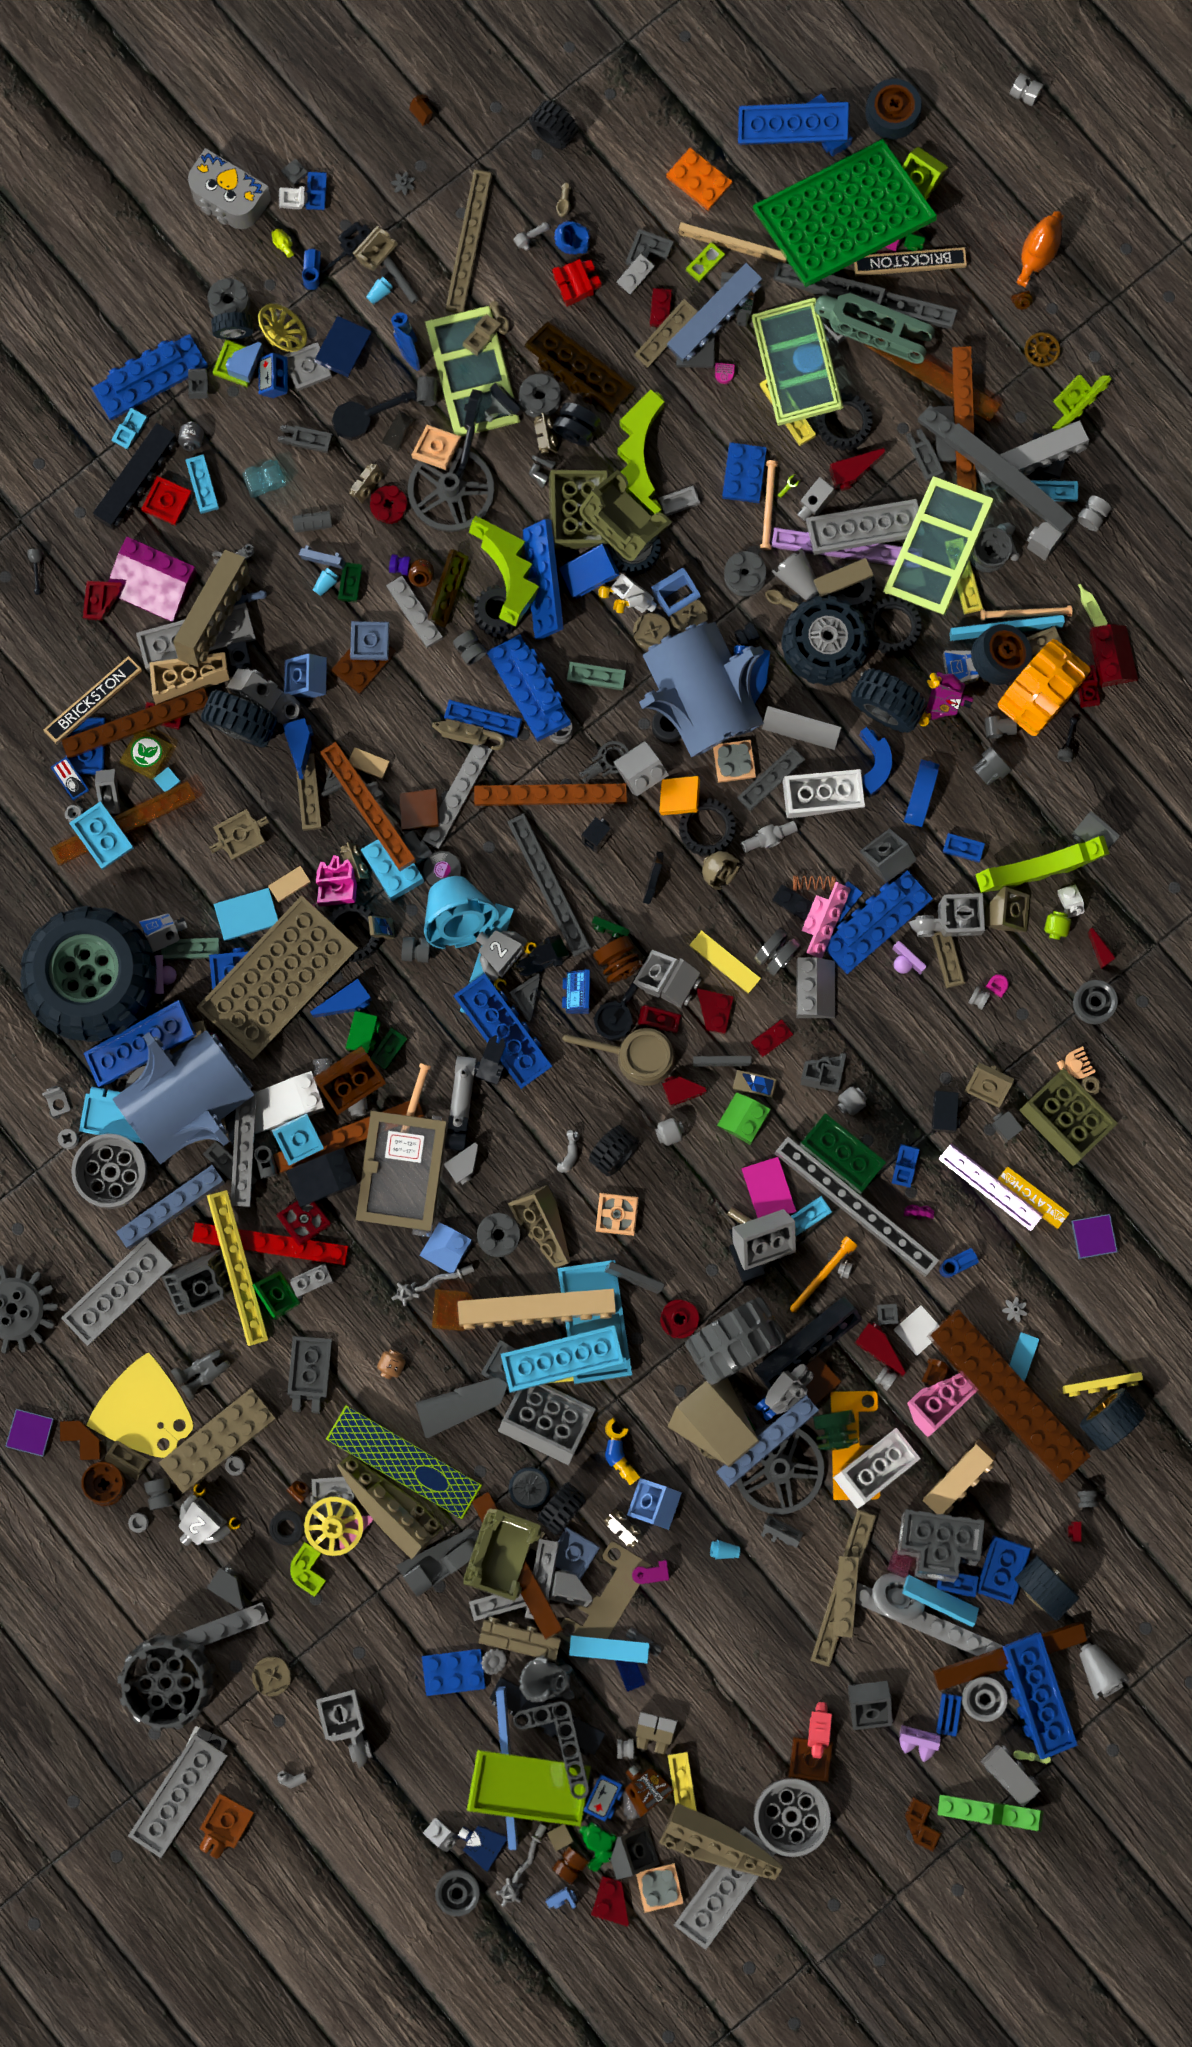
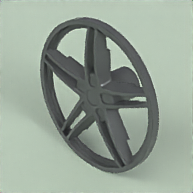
M457 448L455 453L458 455L449 473L446 474L441 473L422 461H418L409 477L408 497L413 511L422 522L434 529L446 532L470 528L473 518L466 521L461 496L488 495L483 508L476 516L483 518L486 515L493 501L494 483L489 468L476 454L470 452L469 458L482 468L488 484L462 481L463 473L460 479L454 474L462 456V448ZM420 468H425L440 479L438 482ZM420 472L437 489L417 505L413 487L416 475ZM465 488L488 489V491H465ZM438 496L440 498L422 511L420 510V508ZM443 501H447L456 525L437 523L423 513ZM458 502L463 520L461 524H459L453 507V503Z
M770 1425L758 1428L755 1431L756 1436L760 1435ZM801 1429L795 1432L796 1435L788 1456L782 1453L789 1438L782 1443L776 1455L770 1453L766 1461L764 1459L761 1461L765 1466L762 1471L755 1474L745 1483H742L741 1479L736 1482L742 1496L755 1508L770 1514H788L805 1507L818 1493L824 1476L823 1458L815 1441ZM799 1436L806 1440L813 1449L818 1467L791 1462ZM794 1467L818 1471V1475L794 1474ZM765 1474L766 1481L746 1491L745 1486ZM817 1478L810 1494L803 1501L793 1506L789 1479ZM774 1482L782 1508L764 1506L754 1500L749 1493ZM784 1483L789 1502L788 1508H785L780 1484Z

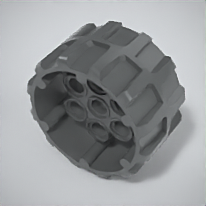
M757 1297L704 1327L688 1338L685 1343L707 1383L714 1385L786 1341V1336L764 1299Z
M159 1633L139 1644L127 1655L122 1672L118 1675L117 1682L121 1684L122 1688L121 1705L128 1707L133 1714L134 1722L139 1724L142 1721L152 1726V1729L157 1732L162 1731L164 1728L179 1730L205 1710L216 1689L213 1685V1673L216 1671L215 1664L208 1661L204 1653L206 1648L202 1644L196 1645L187 1640V1635L183 1633L175 1636ZM156 1648L176 1650L175 1654L168 1660L160 1654L155 1655L153 1653ZM185 1656L193 1663L199 1677H197L195 1672L184 1669L187 1663ZM147 1657V1673L141 1677L135 1675L139 1658L145 1659ZM173 1659L180 1662V1668L172 1666ZM153 1660H157L160 1663V1669H155L152 1666ZM183 1676H188L191 1679V1685L183 1683ZM163 1677H168L171 1680V1686H166L163 1683ZM144 1678H148L151 1680V1687H147L144 1685ZM194 1686L200 1688L196 1705L189 1704L187 1706V1691ZM136 1687L142 1693L150 1694V1696L148 1697L149 1706H147L141 1699ZM174 1694H179L182 1697L181 1703H177L174 1700ZM154 1695L162 1697V1704L155 1702ZM168 1703L171 1708L180 1709L181 1713L179 1715H166L159 1713V1711Z

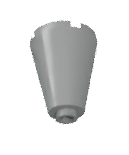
M800 548L798 549V555L794 552L778 565V571L774 568L772 573L808 601L820 595L813 582L816 576L803 549Z
M1088 1643L1081 1648L1082 1652L1079 1655L1096 1701L1100 1700L1099 1696L1101 1695L1106 1698L1123 1687L1122 1682L1126 1681V1683H1129L1130 1679L1096 1644Z

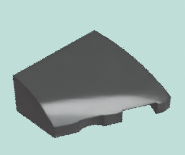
M841 1053L837 1057L829 1058L827 1056L820 1060L805 1061L800 1085L838 1093L846 1054Z

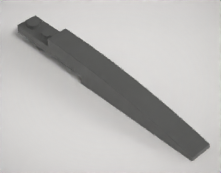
M778 262L773 277L775 281L820 296L828 295L837 299L840 295L852 293L922 322L951 330L958 313L956 309L886 292L885 288L829 275L805 288L791 265Z
M929 406L918 417L920 424L975 464V468L1059 532L1062 533L1074 520L1067 511L1031 480L959 423L957 425L932 406Z

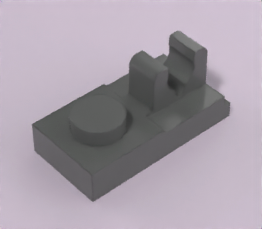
M768 1515L761 1534L762 1537H765L766 1533H770L773 1535L772 1542H775L778 1537L785 1544L797 1548L803 1532Z

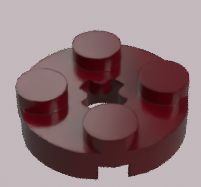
M394 485L383 486L377 489L370 498L372 515L376 520L385 522V524L399 522L404 517L408 507L405 494ZM386 501L394 503L391 509L388 507L384 508L383 505L386 504Z
M680 1299L673 1300L661 1312L660 1323L664 1332L670 1337L683 1339L695 1332L699 1323V1314L693 1304ZM677 1314L685 1317L681 1325L679 1322H674Z

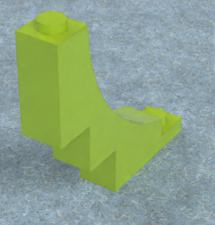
M650 389L620 420V427L630 437L618 448V455L628 464L621 471L628 481V488L625 492L653 516L657 512L661 513L662 509H660L661 505L656 500H651L655 496V489L646 471L644 446L653 421L664 408V398L658 392L654 393Z
M475 516L469 533L483 540L481 548L497 564L505 581L506 601L502 606L499 618L516 627L535 600L539 588L538 585L526 580L532 563L519 557L525 541Z
M1098 836L1085 843H1078L1030 860L988 868L975 875L981 893L1001 890L1003 887L1012 889L1025 882L1040 881L1053 874L1068 873L1110 853L1104 836Z

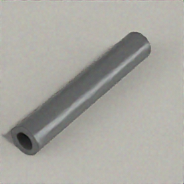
M388 255L382 262L409 301L415 304L419 297Z

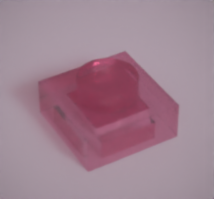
M895 1550L892 1553L887 1570L905 1578L908 1575L913 1559L906 1555H898V1551Z

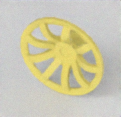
M267 304L262 307L258 315V321L266 340L271 345L288 352L301 350L307 342V333L301 320L291 310L282 305ZM275 309L281 310L278 322ZM266 310H269L271 312L272 319L269 315L264 313ZM287 313L293 319L283 325ZM263 318L269 322V325L264 326ZM295 323H297L300 328V330H288V328H290ZM291 335H301L302 341H300L297 337ZM284 341L287 347L282 346L281 343ZM291 341L296 342L298 346L292 348Z
M341 1497L323 1498L316 1502L308 1511L304 1524L305 1534L310 1545L320 1553L330 1556L342 1555L352 1550L361 1539L363 1519L360 1511L349 1500ZM331 1502L342 1503L337 1515H333ZM324 1503H326L328 1517L323 1516L316 1510ZM346 1506H349L355 1514L342 1519L341 1516ZM312 1514L323 1522L322 1525H309ZM358 1519V1530L345 1527V1524ZM309 1530H322L323 1534L314 1541ZM350 1533L357 1536L349 1545L342 1534ZM326 1537L330 1538L329 1550L318 1546ZM336 1538L342 1542L345 1549L334 1551Z

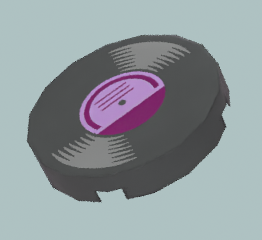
M439 851L427 858L423 871L425 879L429 885L433 886L444 878L461 876L462 869L455 855L450 852Z

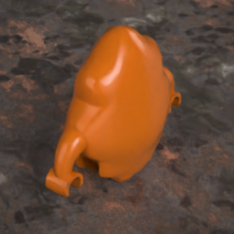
M1056 211L1052 215L1046 216L1030 231L1022 248L1021 260L1023 269L1016 282L1017 284L1026 288L1032 272L1041 271L1056 256L1062 236L1061 220L1064 216L1061 212Z

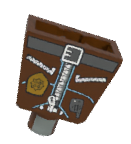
M634 1765L625 1772L632 1780V1783L625 1788V1791L640 1817L674 1791L651 1768L641 1774Z

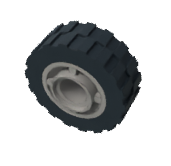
M224 313L211 319L212 335L215 338L227 340L241 339L252 335L254 332L252 316L247 313Z

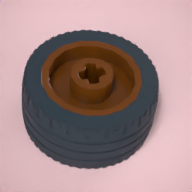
M898 78L886 79L878 83L868 96L865 110L868 125L874 133L882 138L890 140L904 138L916 128L921 116L922 102L920 94L911 83Z
M998 624L987 629L976 639L971 649V659L980 677L995 685H1005L1016 680L1031 662L1032 650L1029 640L1023 632L1008 624Z

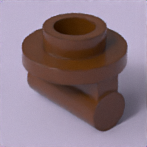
M1029 290L1010 296L1012 303L1019 310L1028 308L1032 303Z
M294 1481L286 1490L299 1504L309 1495L308 1486L301 1481Z

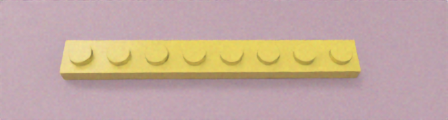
M225 1190L207 1195L247 1345L251 1346L268 1341L228 1192Z

